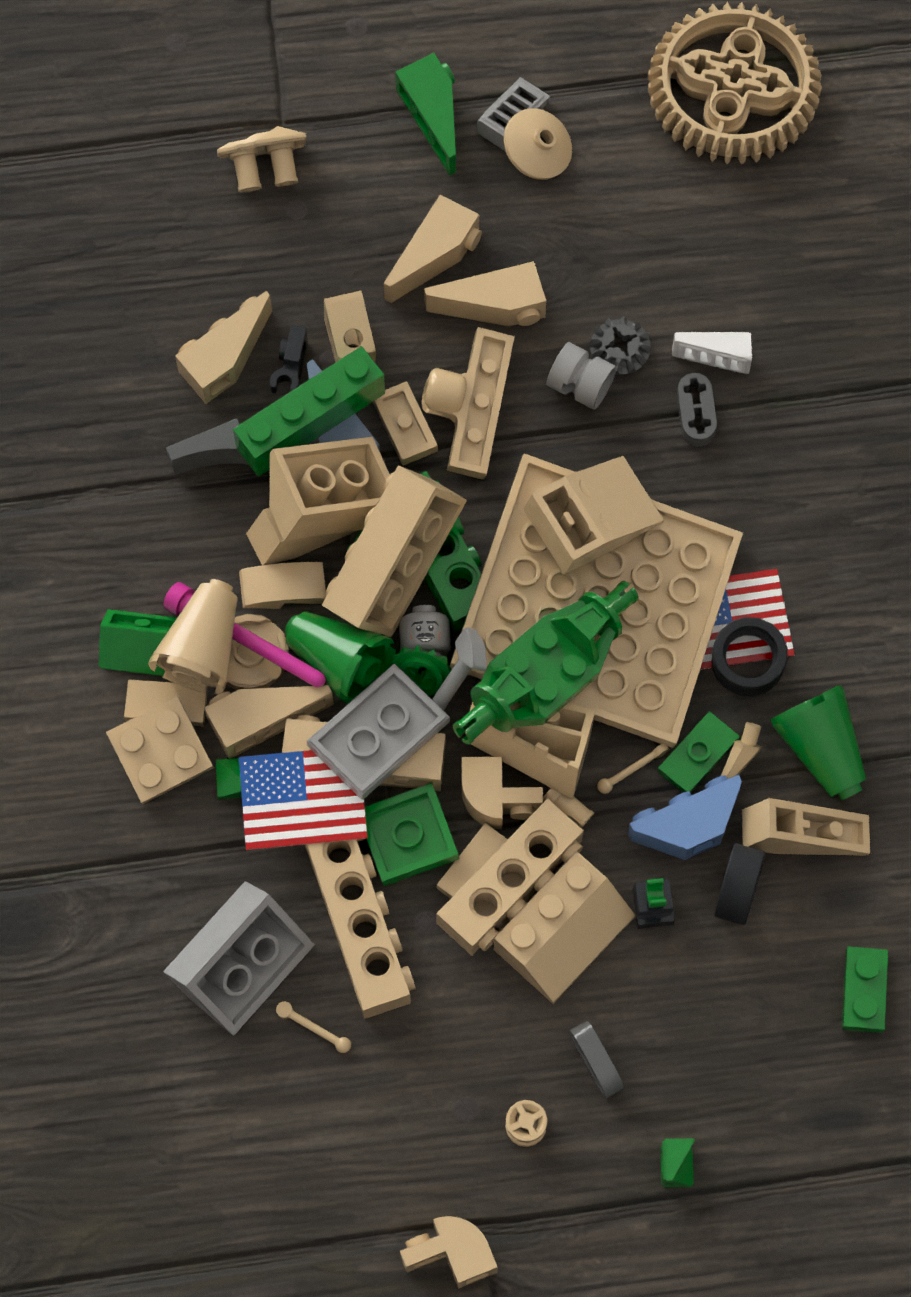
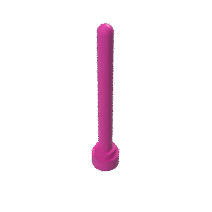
M181 582L175 583L165 596L164 609L179 616L195 591ZM234 622L233 640L314 687H322L325 684L326 678L322 672Z

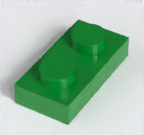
M847 946L845 950L842 1030L884 1032L888 950Z

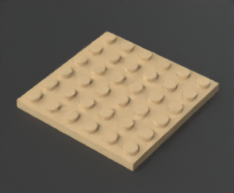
M524 453L463 629L472 628L477 630L485 644L486 663L488 666L489 662L545 615L578 602V599L585 592H593L604 598L621 581L628 582L630 586L625 592L627 593L634 587L639 599L618 616L622 624V634L612 641L598 678L573 698L569 704L594 709V720L674 748L680 735L743 533L652 500L664 519L663 523L564 575L525 513L524 508L532 493L575 472ZM598 634L594 637L595 643L600 638ZM455 649L449 668L453 669L459 660L457 649ZM471 669L468 675L482 679L485 672Z

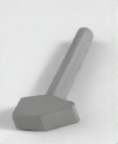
M463 629L455 641L459 660L432 699L443 711L471 669L484 672L487 670L485 644L475 629Z

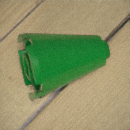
M307 611L294 615L285 627L286 644L304 663L325 675V684L329 685L330 689L346 705L390 668L394 654H396V650L390 647V644L394 643V641L386 635L360 629L354 625Z
M838 685L770 719L774 729L830 797L838 794L842 801L863 790L860 783L866 780V775L846 694L842 685Z

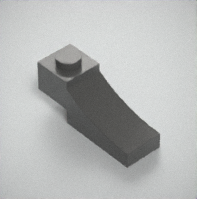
M236 418L166 447L168 460L174 474L178 475L196 468L219 464L249 465L235 444L233 429L240 425L238 419Z

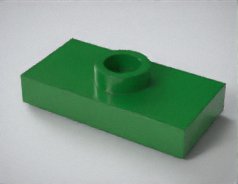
M709 711L658 767L657 772L682 793L688 791L692 793L734 745V741L739 740L740 736Z

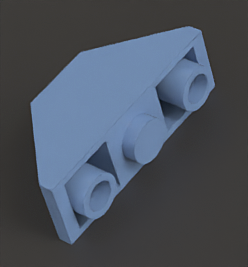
M739 774L729 779L725 775L717 777L704 786L705 790L691 795L689 791L681 793L668 802L669 806L655 811L654 808H648L639 812L632 818L633 822L629 824L628 836L630 840L683 860L721 844L741 787L742 780Z

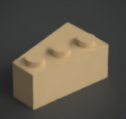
M472 702L470 711H471L473 708H475L473 702ZM516 702L510 706V709L514 711L522 706ZM568 703L543 725L514 727L508 732H501L490 726L474 739L471 745L493 757H502V762L573 800L590 741L595 710Z

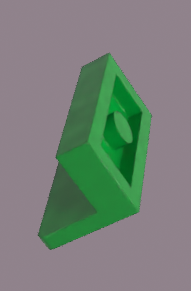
M108 609L100 625L99 667L102 669L163 676L165 673L164 669L157 665L154 672L150 669L148 663L177 617Z

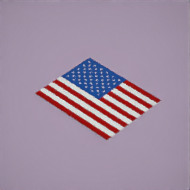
M777 569L729 576L700 670L712 668L713 645L720 630L731 621L743 617L761 618L772 623L783 634L788 647L787 657L795 656ZM744 635L738 637L730 643L726 651L728 665L773 658L770 646L756 636Z
M312 750L239 757L246 850L367 838L364 799L361 800Z

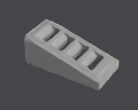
M520 77L477 121V133L505 151V127L496 121L500 119L507 124L511 117L504 113L506 110L514 115L522 111L511 104L513 101L527 109L536 108L542 110L549 102L550 96ZM523 91L536 100L531 103L519 94Z

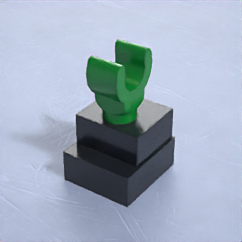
M658 878L646 880L645 882H636L632 888L637 928L674 925L675 919L669 879Z

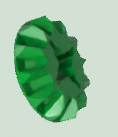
M419 645L413 650L403 647L399 654H394L391 666L395 664L426 695H435L452 670V668H449L450 665H447V657L436 656L434 649L425 651ZM420 667L427 668L425 671H422L421 674H418V670Z

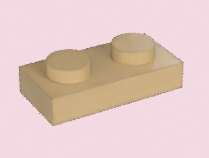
M407 381L386 389L385 394L373 402L403 466L438 452V445Z

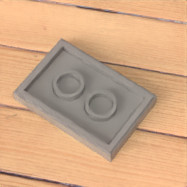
M393 664L309 738L307 746L363 800L450 722V717L404 672Z

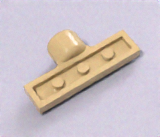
M478 327L474 335L467 373L458 374L435 368L430 372L423 391L422 409L425 413L449 418L455 424L447 471L482 480L486 477L515 336Z

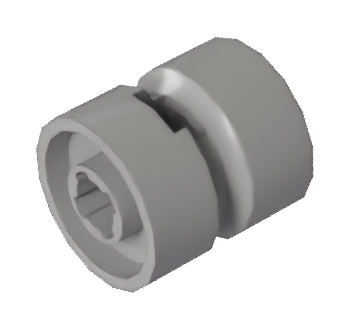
M568 342L561 349L553 363L546 385L564 395L573 392L576 401L595 410L606 396L615 377L617 366L598 356L591 360L589 359L588 351Z

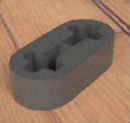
M690 373L681 378L678 384L677 404L683 439L688 444L702 447L708 445L716 433L717 419L713 390L706 376L700 373ZM690 386H696L697 391L700 392L698 404H693L692 394L688 393ZM695 415H700L701 424L705 427L703 434H697L696 428H692Z
M585 1021L570 1029L569 1035L601 1095L607 1099L624 1090L622 1080L592 1025Z

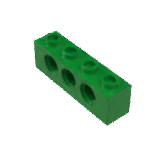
M427 471L421 473V475L430 478ZM459 518L455 521L442 545L450 547L453 552L448 556L437 555L424 577L440 610L449 618L453 634L463 629L481 577V572L478 568L482 567L475 548L472 545L467 547L461 537L464 534V529ZM463 578L468 580L471 585L465 589H457L451 585V582L455 579Z

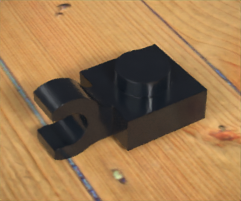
M291 325L289 338H282L279 360L284 361V366L276 370L270 377L272 393L276 394L279 383L283 381L291 383L290 392L299 387V377L301 378L308 347L306 327Z

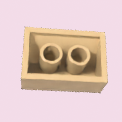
M373 437L272 449L270 452L269 508L284 541L364 529L365 518L368 512L376 507L384 492V483L390 475Z
M577 851L496 935L493 950L554 1004L635 918V914L608 878Z

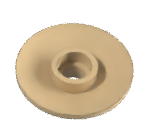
M536 108L524 109L516 113L505 127V151L512 164L524 175L537 180H548L560 175L569 165L572 156L570 136L565 126L551 113ZM540 136L544 138L546 143L541 140Z

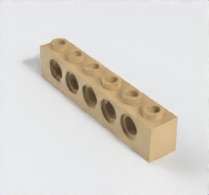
M364 839L305 844L364 1019L411 1004L409 991L416 989L409 967L401 968L396 953L402 952V947L395 928L387 929L383 916L389 914V909L382 891L375 893L370 880L376 877L374 865L369 854L362 856L357 843ZM343 848L349 851L350 857L345 862L335 863L328 858L329 854L335 849ZM349 885H357L363 890V894L356 900H347L341 895L343 889ZM362 922L372 923L376 927L375 933L368 938L357 936L354 933V929ZM380 959L387 962L390 966L388 971L380 976L370 974L367 971V966L373 960Z

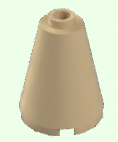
M211 579L210 583H201L152 654L148 663L151 670L155 672L158 665L165 670L163 678L197 692L205 693L207 686L216 687L214 694L224 692L237 606V596L232 592L233 587L216 579Z

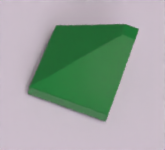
M239 758L217 759V798H242Z

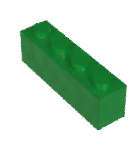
M360 346L235 427L233 433L236 448L259 477L270 469V452L272 449L308 445L385 394L384 374L365 349Z

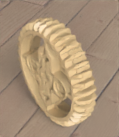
M727 1L723 6V10H718L714 4L709 7V13H705L702 9L698 8L695 18L686 14L682 24L675 22L671 32H665L662 43H658L655 48V55L651 58V69L648 72V93L651 96L650 104L653 109H656L655 116L657 121H663L662 127L664 132L672 131L674 142L684 139L683 147L685 151L695 146L698 157L704 152H708L712 162L719 155L724 156L726 164L731 161L732 157H738L742 165L746 161V156H751L757 163L762 152L771 158L774 155L775 148L783 152L787 148L788 142L794 144L798 140L799 133L804 134L807 130L808 123H811L815 110L819 105L820 99L818 96H820L822 89L820 83L821 72L818 69V57H813L814 50L812 45H805V34L796 35L797 29L795 24L785 27L784 15L775 20L772 18L771 8L765 14H761L757 4L752 10H745V6L741 2L737 9H731ZM731 33L725 39L720 53L696 49L687 55L678 57L688 46L702 38L715 34ZM763 40L775 46L787 57L796 71L799 87L793 86L783 70L763 64L766 50ZM738 50H746L750 53L743 54L738 52ZM670 78L677 79L678 84L686 95L706 101L703 119L707 127L694 121L680 108L672 95ZM792 108L791 112L784 119L767 129L754 133L737 134L744 127L749 112L763 116H774L783 110ZM728 112L732 116H722L719 113Z

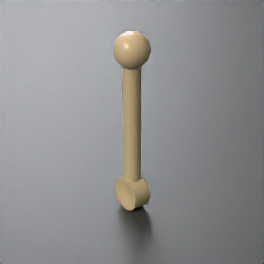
M662 743L651 753L613 777L601 779L597 784L598 790L603 794L609 793L613 785L654 759L668 753L669 747Z
M284 1001L277 1005L276 1012L280 1018H290L333 1043L338 1052L346 1053L350 1050L351 1041L348 1038H339L296 1013L289 1002Z

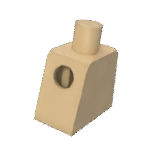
M362 291L324 299V321L335 363L360 346L365 349L375 362L376 350Z

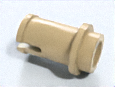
M552 788L543 797L544 802L548 798L581 829L594 814L592 810L590 811L577 798L574 797L572 800Z

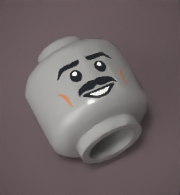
M432 605L413 607V613L403 616L399 623L400 650L403 647L413 650L419 645L425 651L434 649L436 656H446L451 650L449 618L445 614L436 612V607Z

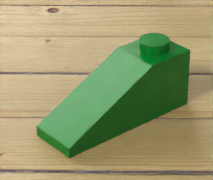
M432 53L395 71L396 91L450 176L456 173L452 84L455 83V79L450 67L446 63L441 64L435 53Z

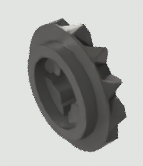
M625 316L615 320L608 318L600 327L596 326L590 341L592 358L598 356L617 366V375L630 374L640 369L648 360L651 350L649 332L644 331L639 321L634 323L627 320ZM614 335L620 337L622 341H631L627 344V356L619 347L612 348L615 341Z

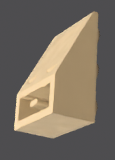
M624 456L560 478L532 493L524 508L525 513L564 575L664 522V519Z

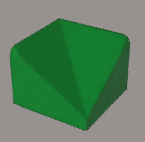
M664 1139L662 1141L660 1161L661 1185H663V1188L693 1186L692 1146L695 1139Z

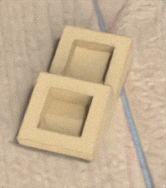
M323 562L269 564L244 568L239 571L243 608L280 609L285 603L322 604L326 598Z

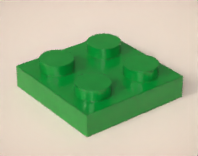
M432 783L365 807L367 841L383 886L460 859Z

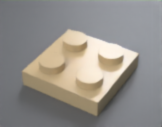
M178 696L106 732L142 804L214 768Z

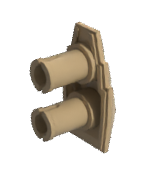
M277 126L271 131L253 134L245 140L229 142L217 149V156L220 159L230 158V160H234L239 186L238 192H252L262 188L256 156L263 154L271 155L275 186L293 185L298 183L293 150L305 146L306 133Z

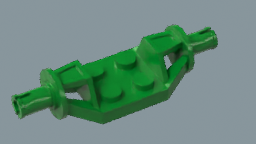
M621 581L604 598L593 592H585L578 599V602L541 618L489 662L481 683H478L471 689V699L475 708L453 724V730L459 738L466 733L462 742L470 745L474 742V739L490 726L501 732H508L514 727L545 724L598 678L612 641L622 634V624L618 616L639 599L635 588L632 587L626 593L625 590L630 584L626 581ZM598 634L600 638L595 643L594 637ZM516 702L522 706L514 711L510 709V706Z

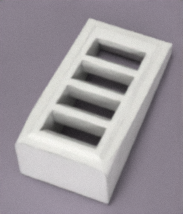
M676 332L674 334L672 356L738 373L749 374L752 362L751 333Z

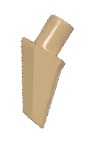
M746 722L742 739L734 741L721 776L725 775L729 779L740 774L762 749V746L757 744L761 730L760 725Z

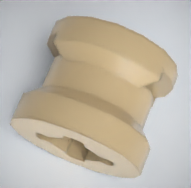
M523 1100L516 1102L510 1107L506 1116L505 1129L507 1136L513 1143L518 1146L530 1147L540 1142L546 1133L547 1116L541 1105L534 1101Z

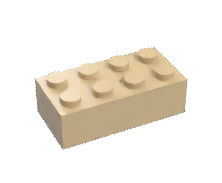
M399 465L396 471L391 473L386 479L383 486L384 492L376 507L368 512L364 521L365 527L358 540L347 550L345 563L338 576L329 583L326 589V598L322 603V606L354 626L392 637L467 501L431 478Z

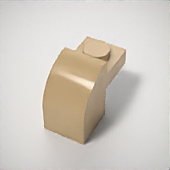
M462 757L463 802L469 814L480 824L484 825L486 823L493 829L502 830L503 814H510V817L513 819L526 820L543 804V787L502 788V757Z
M446 1216L433 1219L434 1228L437 1233L436 1237L430 1238L429 1233L416 1236L406 1241L407 1248L400 1251L406 1272L446 1257L458 1289L496 1274L498 1270L483 1233L471 1222L458 1217Z

